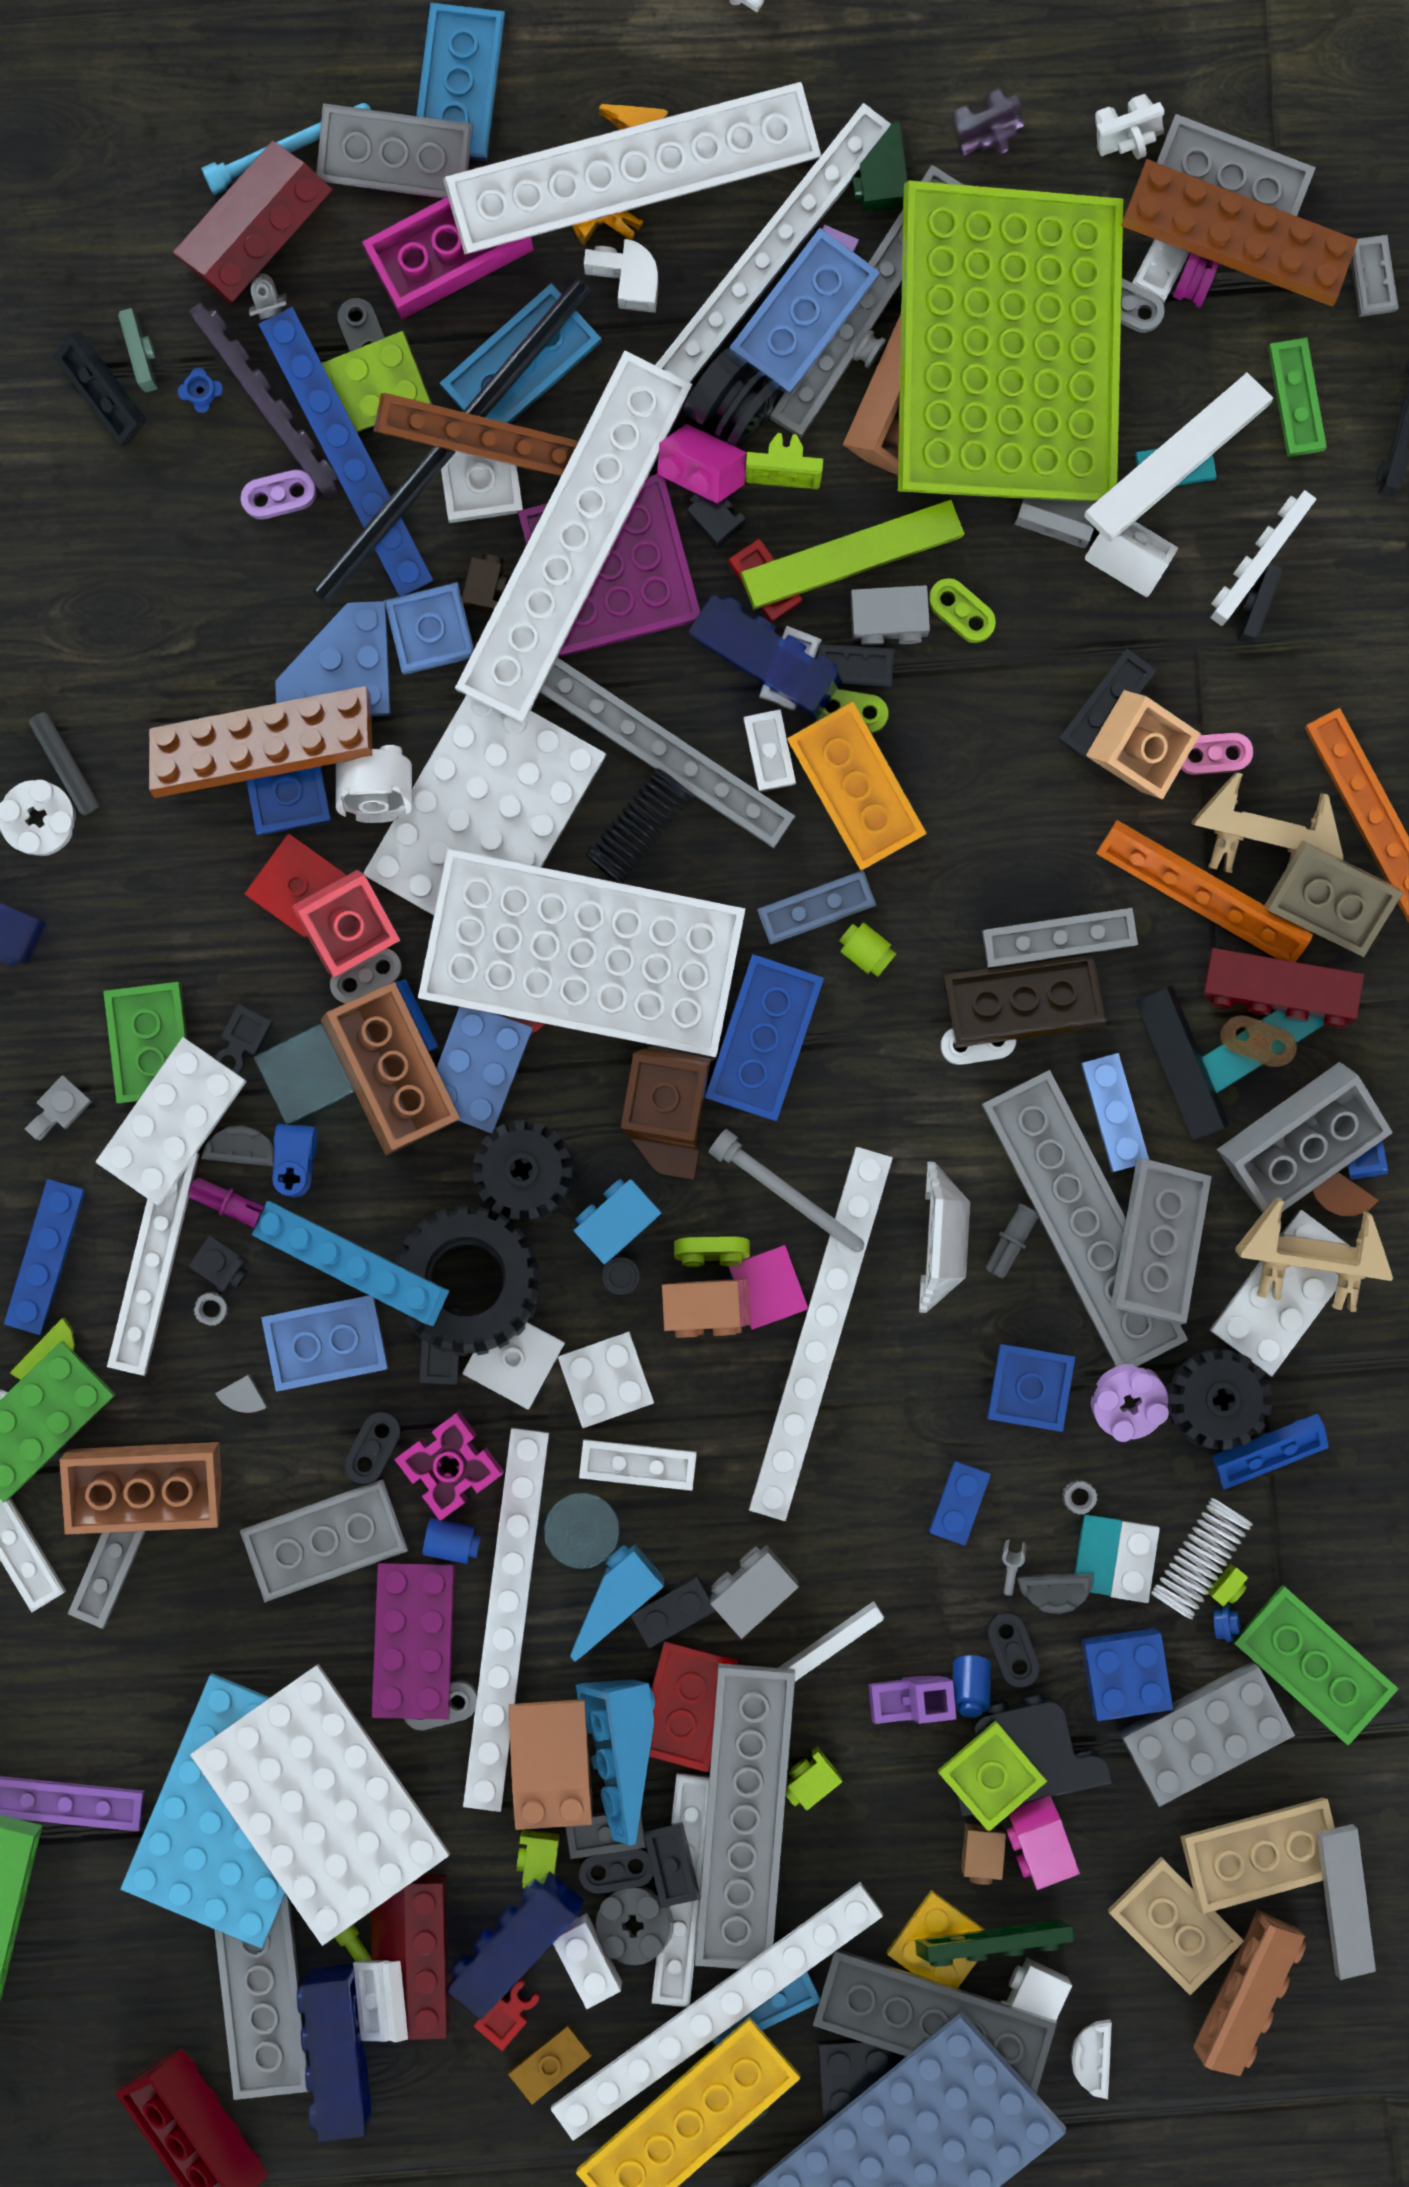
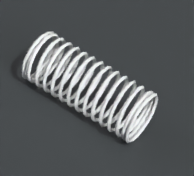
M1211 1498L1206 1508L1219 1519L1205 1512L1201 1514L1217 1528L1202 1520H1197V1523L1212 1535L1197 1527H1192L1193 1531L1207 1542L1192 1534H1187L1188 1538L1202 1549L1187 1541L1183 1542L1188 1549L1200 1558L1184 1549H1178L1183 1556L1197 1566L1179 1556H1174V1559L1192 1573L1174 1563H1169L1172 1569L1190 1582L1169 1570H1164L1166 1575L1185 1589L1161 1577L1160 1581L1180 1596L1158 1584L1155 1585L1156 1588H1153L1154 1591H1151L1152 1595L1189 1619H1193L1195 1613L1186 1605L1194 1609H1200L1199 1605L1191 1598L1204 1602L1203 1597L1193 1589L1204 1595H1209V1592L1198 1582L1207 1587H1213V1584L1201 1574L1215 1581L1218 1580V1577L1206 1567L1218 1573H1223L1222 1569L1208 1558L1223 1566H1227V1562L1213 1551L1231 1559V1554L1218 1544L1234 1552L1237 1551L1236 1548L1223 1537L1236 1544H1241V1541L1225 1528L1241 1537H1246L1242 1530L1228 1520L1247 1530H1250V1526H1253L1252 1522L1214 1498Z

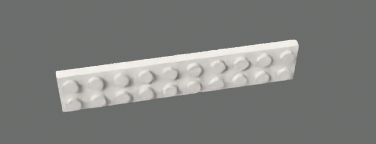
M802 82L453 174L444 177L443 182L464 254L466 255L820 158L821 152Z
M624 351L455 687L457 691L522 723L525 722L659 455V442L668 437L692 389L691 383Z

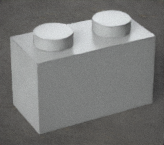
M927 585L851 590L850 606L853 641H861L862 646H879L884 644V639H899V644H916L922 642L921 637H928L930 624Z

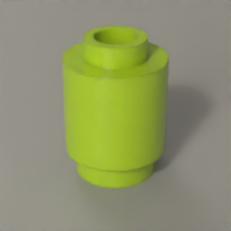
M864 922L859 928L852 924L839 940L844 945L840 951L843 955L867 974L871 971L877 977L897 954L889 948L892 944Z

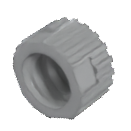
M211 1291L198 1297V1300L195 1302L196 1306L193 1309L195 1311L194 1315H196V1319L199 1322L215 1326L226 1318L229 1307L227 1299L224 1298L223 1294ZM213 1300L219 1304L220 1312L216 1317H208L204 1313L203 1306L206 1301Z
M1074 1480L1063 1489L1062 1500L1064 1505L1074 1514L1084 1515L1089 1513L1098 1500L1096 1490L1087 1481ZM1080 1488L1087 1491L1088 1500L1085 1504L1075 1505L1072 1502L1071 1496L1075 1489Z

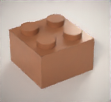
M749 1279L674 1282L662 1285L664 1331L675 1330V1338L704 1335V1329H713V1336L736 1335V1333H742L741 1327L751 1324Z

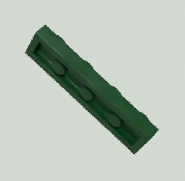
M1060 1920L915 1940L916 1955L930 1962V1965L934 1967L949 1966L953 1964V1959L966 1957L967 1961H984L989 1959V1954L1002 1952L1004 1956H1020L1025 1954V1949L1038 1947L1040 1951H1054L1061 1949V1943L1074 1942L1073 1926Z

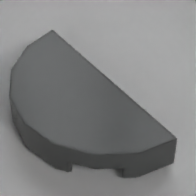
M243 1125L230 1126L216 1133L206 1143L201 1159L274 1167V1147L270 1139L257 1129Z
M1094 1573L1021 1575L1017 1579L1022 1594L1027 1596L1034 1605L1038 1606L1039 1610L1047 1613L1062 1614L1073 1611L1087 1599L1093 1588Z

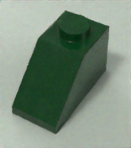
M893 122L860 163L858 177L852 178L854 200H861L862 212L903 208L904 184L907 182L900 122Z

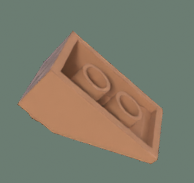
M585 1699L509 1704L515 1830L592 1825L593 1801Z

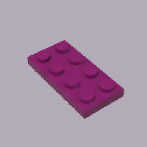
M378 1563L372 1718L450 1720L455 1565Z

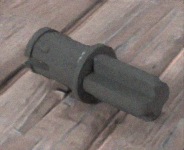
M1020 1203L1004 1233L1000 1232L998 1234L1001 1239L985 1266L988 1272L1000 1278L1006 1276L1020 1249L1026 1248L1024 1242L1039 1218L1037 1212Z

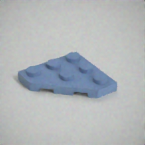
M385 601L347 603L275 680L276 703L366 686L371 694V716H390L388 629Z

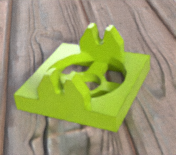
M777 433L769 444L768 454L747 452L745 482L749 484L818 490L822 477L823 459L802 457L803 446L797 434L792 435L790 446L784 447L782 433Z

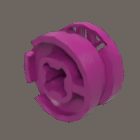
M1190 253L1172 297L1178 300L1183 298L1193 299V302L1196 303L1195 306L1201 308L1219 263Z

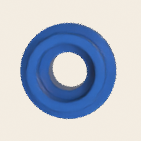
M1226 1604L1223 1608L1214 1609V1628L1217 1639H1226V1642H1233L1234 1634H1240L1239 1612L1232 1611L1230 1604Z

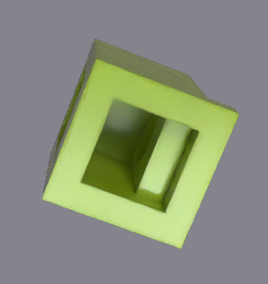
M818 1746L811 1750L814 1759L808 1762L805 1758L788 1772L791 1777L787 1780L786 1797L794 1806L801 1803L806 1811L842 1783L841 1775Z
M522 1829L519 1844L527 1845V1848H519L516 1871L523 1872L522 1888L531 1891H544L545 1886L553 1887L560 1834Z

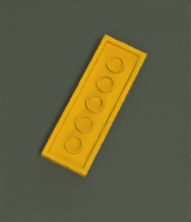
M749 2016L577 2168L576 2174L587 2187H678L800 2079V2074Z

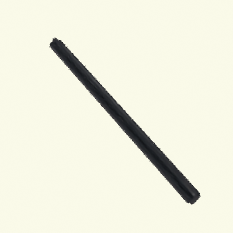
M575 279L466 407L463 411L464 413L484 418L489 414L588 297L591 290L584 282ZM433 446L314 587L313 593L324 603L331 601L456 453L455 451Z

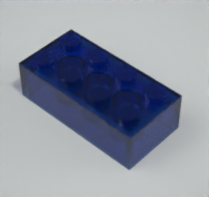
M351 1963L311 1968L305 1980L301 1982V1989H298L296 1994L298 2012L305 2013V2028H301L302 2051L309 2052L310 2067H305L307 2091L313 2090L314 2105L309 2107L311 2130L317 2129L318 2142L364 2137L373 2114L365 2041H361L354 1966Z

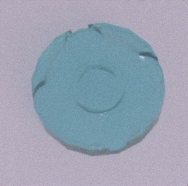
M581 1492L570 1494L556 1502L547 1515L544 1534L546 1545L557 1560L566 1566L584 1569L595 1567L608 1559L616 1548L620 1529L616 1513L608 1502L598 1495Z

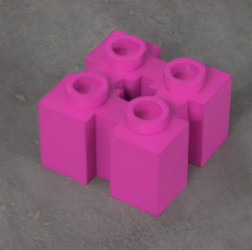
M460 1411L432 1431L436 1440L430 1445L422 1438L394 1459L412 1484L421 1478L429 1489L422 1497L440 1521L467 1501L468 1498L463 1493L466 1489L472 1486L476 1493H478L504 1473V1470L487 1447L478 1452L473 1446L471 1440L477 1434ZM442 1457L456 1458L459 1462L456 1466L459 1472L454 1474L451 1470L446 1473L442 1471L441 1466L445 1463Z

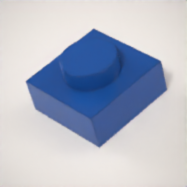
M1383 1140L1348 1164L1350 1180L1388 1174Z

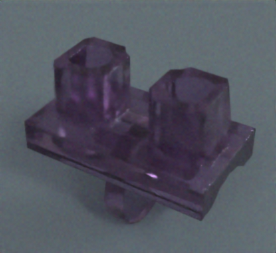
M999 88L989 93L984 99L987 110L976 115L972 107L966 105L954 111L953 116L959 149L964 156L980 147L984 151L994 146L999 154L1008 151L1009 147L1006 139L1016 135V129L1024 126L1020 112L1022 105L1017 95L1009 98Z

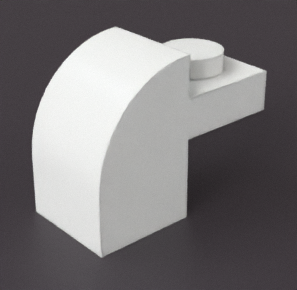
M625 239L623 254L617 253L616 249L608 246H596L594 250H585V275L620 279L618 308L656 313L658 270L654 258L645 247L635 241Z

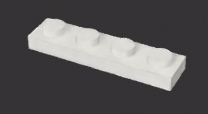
M1304 490L1298 499H1295L1293 496L1288 498L1277 513L1283 519L1276 529L1270 526L1266 528L1255 543L1261 548L1253 560L1248 556L1244 558L1233 573L1239 578L1231 590L1224 586L1211 603V605L1217 608L1210 617L1220 626L1225 624L1316 501L1314 496Z

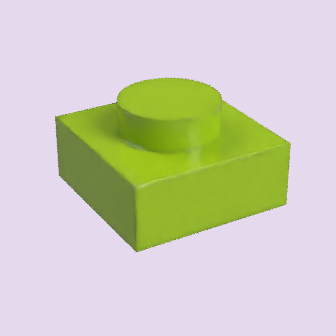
M1230 1564L1213 1584V1587L1208 1590L1209 1595L1223 1607L1228 1601L1233 1604L1246 1590L1244 1582L1248 1577L1237 1567Z

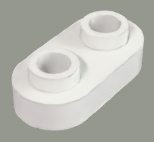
M950 1029L941 1039L940 1050L943 1057L952 1064H970L1002 1059L1008 1056L1015 1048L1016 1039L1004 1041L1001 1047H995L992 1043L967 1046V1049L960 1053L955 1051L953 1047L954 1036L952 1029Z

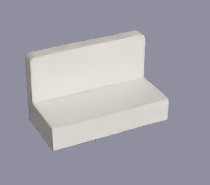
M1134 522L1112 542H1109L1099 533L1086 554L1085 560L1143 596L1148 597L1168 567L1178 547L1139 523Z

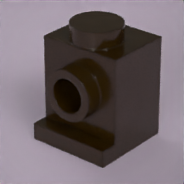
M482 554L481 559L471 558L462 596L464 608L489 614L493 613L498 603L497 597H501L508 583V576L503 575L504 559L488 554Z

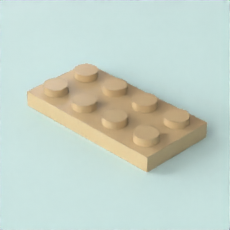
M1322 1797L1180 1836L1198 1911L1205 1914L1323 1881L1317 1832L1335 1828L1328 1799Z

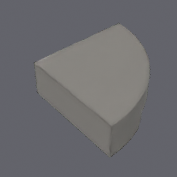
M250 1374L215 1393L224 1405L235 1411L252 1413L268 1407Z

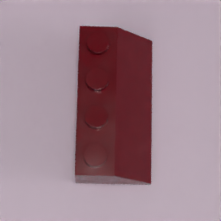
M272 140L173 251V254L230 305L333 189L303 161Z
M446 1874L421 1875L371 1911L372 1960L401 1962L408 2040L446 2039L450 2029Z
M183 2049L164 2057L115 2092L178 2187H257L269 2176L262 2166V2160L259 2155L250 2149L241 2136L238 2124L229 2118L219 2103L218 2095L212 2088L207 2086L198 2072L195 2061L186 2055Z

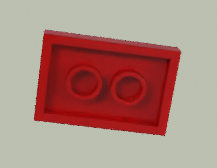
M664 1640L651 1688L655 1696V1708L653 1710L654 1727L649 1757L708 1773L711 1763L718 1664L737 1665V1659Z

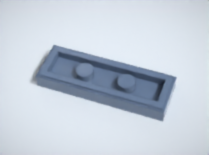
M862 870L757 909L769 944L773 945L876 907V903L865 873Z

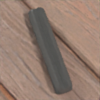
M41 712L33 716L29 720V725L78 811L82 815L94 812L99 808V803L49 715Z

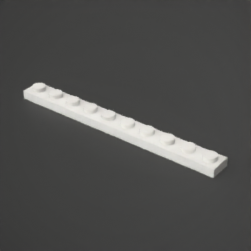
M863 103L655 366L692 384L849 186L852 178L856 177L859 173L860 163L891 125L888 121Z
M859 1147L855 1148L835 1219L864 1241V1248L860 1252H853L832 1235L829 1236L749 1511L786 1521L893 1157Z
M511 1428L463 1807L497 1812L502 1810L510 1747L509 1704H515L549 1432Z
M859 1882L551 2106V2111L574 2141L882 1918V1911L862 1883Z

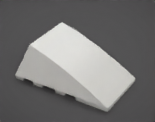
M927 1162L925 1199L930 1200L926 1275H921L920 1313H927L966 1278L970 1201L935 1162Z

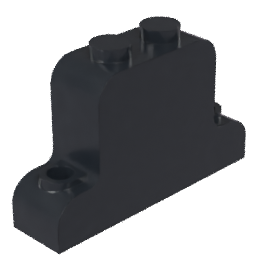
M1043 1692L1024 1695L1021 1697L1022 1702L1007 1705L1005 1700L990 1702L989 1710L983 1712L981 1716L975 1717L972 1721L974 1738H976L996 1720L1047 1780L1041 1788L1023 1803L1038 1800L1048 1795L1052 1797L1112 1783L1108 1765L1102 1756L1095 1752L1094 1747L1073 1750L1064 1710L1055 1699L1044 1697ZM956 1794L961 1815L973 1814Z

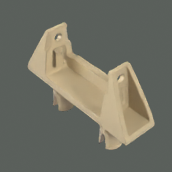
M1235 772L1191 821L1193 825L1215 830L1214 834H1218L1211 862L1208 865L1209 868L1216 870L1225 853L1223 871L1232 873L1239 840L1243 841L1244 837L1288 848L1287 852H1291L1288 865L1302 841L1343 860L1337 827L1329 795L1320 793L1317 810L1311 819L1312 824L1309 830L1305 826L1244 811L1242 813L1234 811L1235 804L1238 803V788L1243 775Z
M1276 1197L1235 1249L1241 1258L1260 1260L1263 1263L1259 1290L1257 1291V1296L1262 1298L1267 1297L1272 1282V1297L1275 1300H1281L1285 1269L1290 1267V1265L1331 1271L1339 1275L1332 1307L1342 1310L1347 1296V1308L1350 1312L1357 1311L1356 1305L1361 1279H1365V1277L1388 1281L1393 1279L1373 1216L1366 1211H1363V1220L1356 1241V1247H1351L1344 1243L1286 1234L1279 1235L1284 1201Z

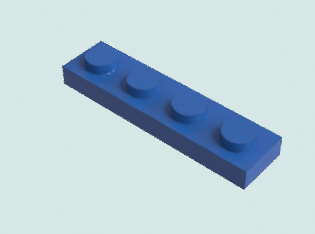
M47 1179L4 1325L43 1335L86 1192L85 1189Z

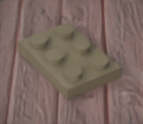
M1302 841L1264 906L1268 911L1364 957L1403 892L1400 888Z

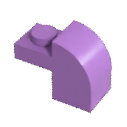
M913 1676L903 1677L902 1680L868 1684L871 1717L874 1724L914 1720L921 1724L956 1719L953 1681L947 1677Z

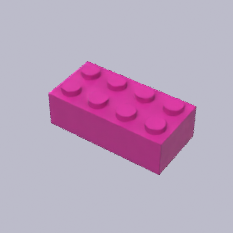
M448 197L362 241L366 255L401 320L533 251L532 239L528 237L465 255Z

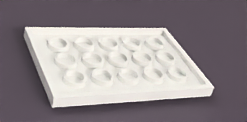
M466 695L412 788L411 812L407 815L405 810L398 812L399 819L394 820L363 874L434 916L447 849L542 868L606 758V753L532 711L529 712L525 722L522 723Z
M319 1664L190 1754L322 1946L450 1855L448 1849Z

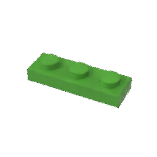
M1306 337L1271 343L1268 346L1287 457L1325 451L1327 445L1308 339Z

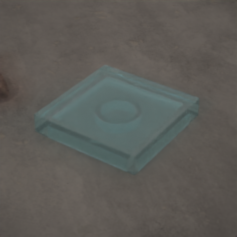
M319 1024L254 1056L285 1123L288 1125L355 1092L323 1024Z

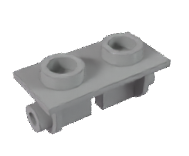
M261 273L253 278L251 295L254 303L250 304V316L258 314L260 319H266L281 313V306L287 305L286 293L278 295L273 279L267 274Z

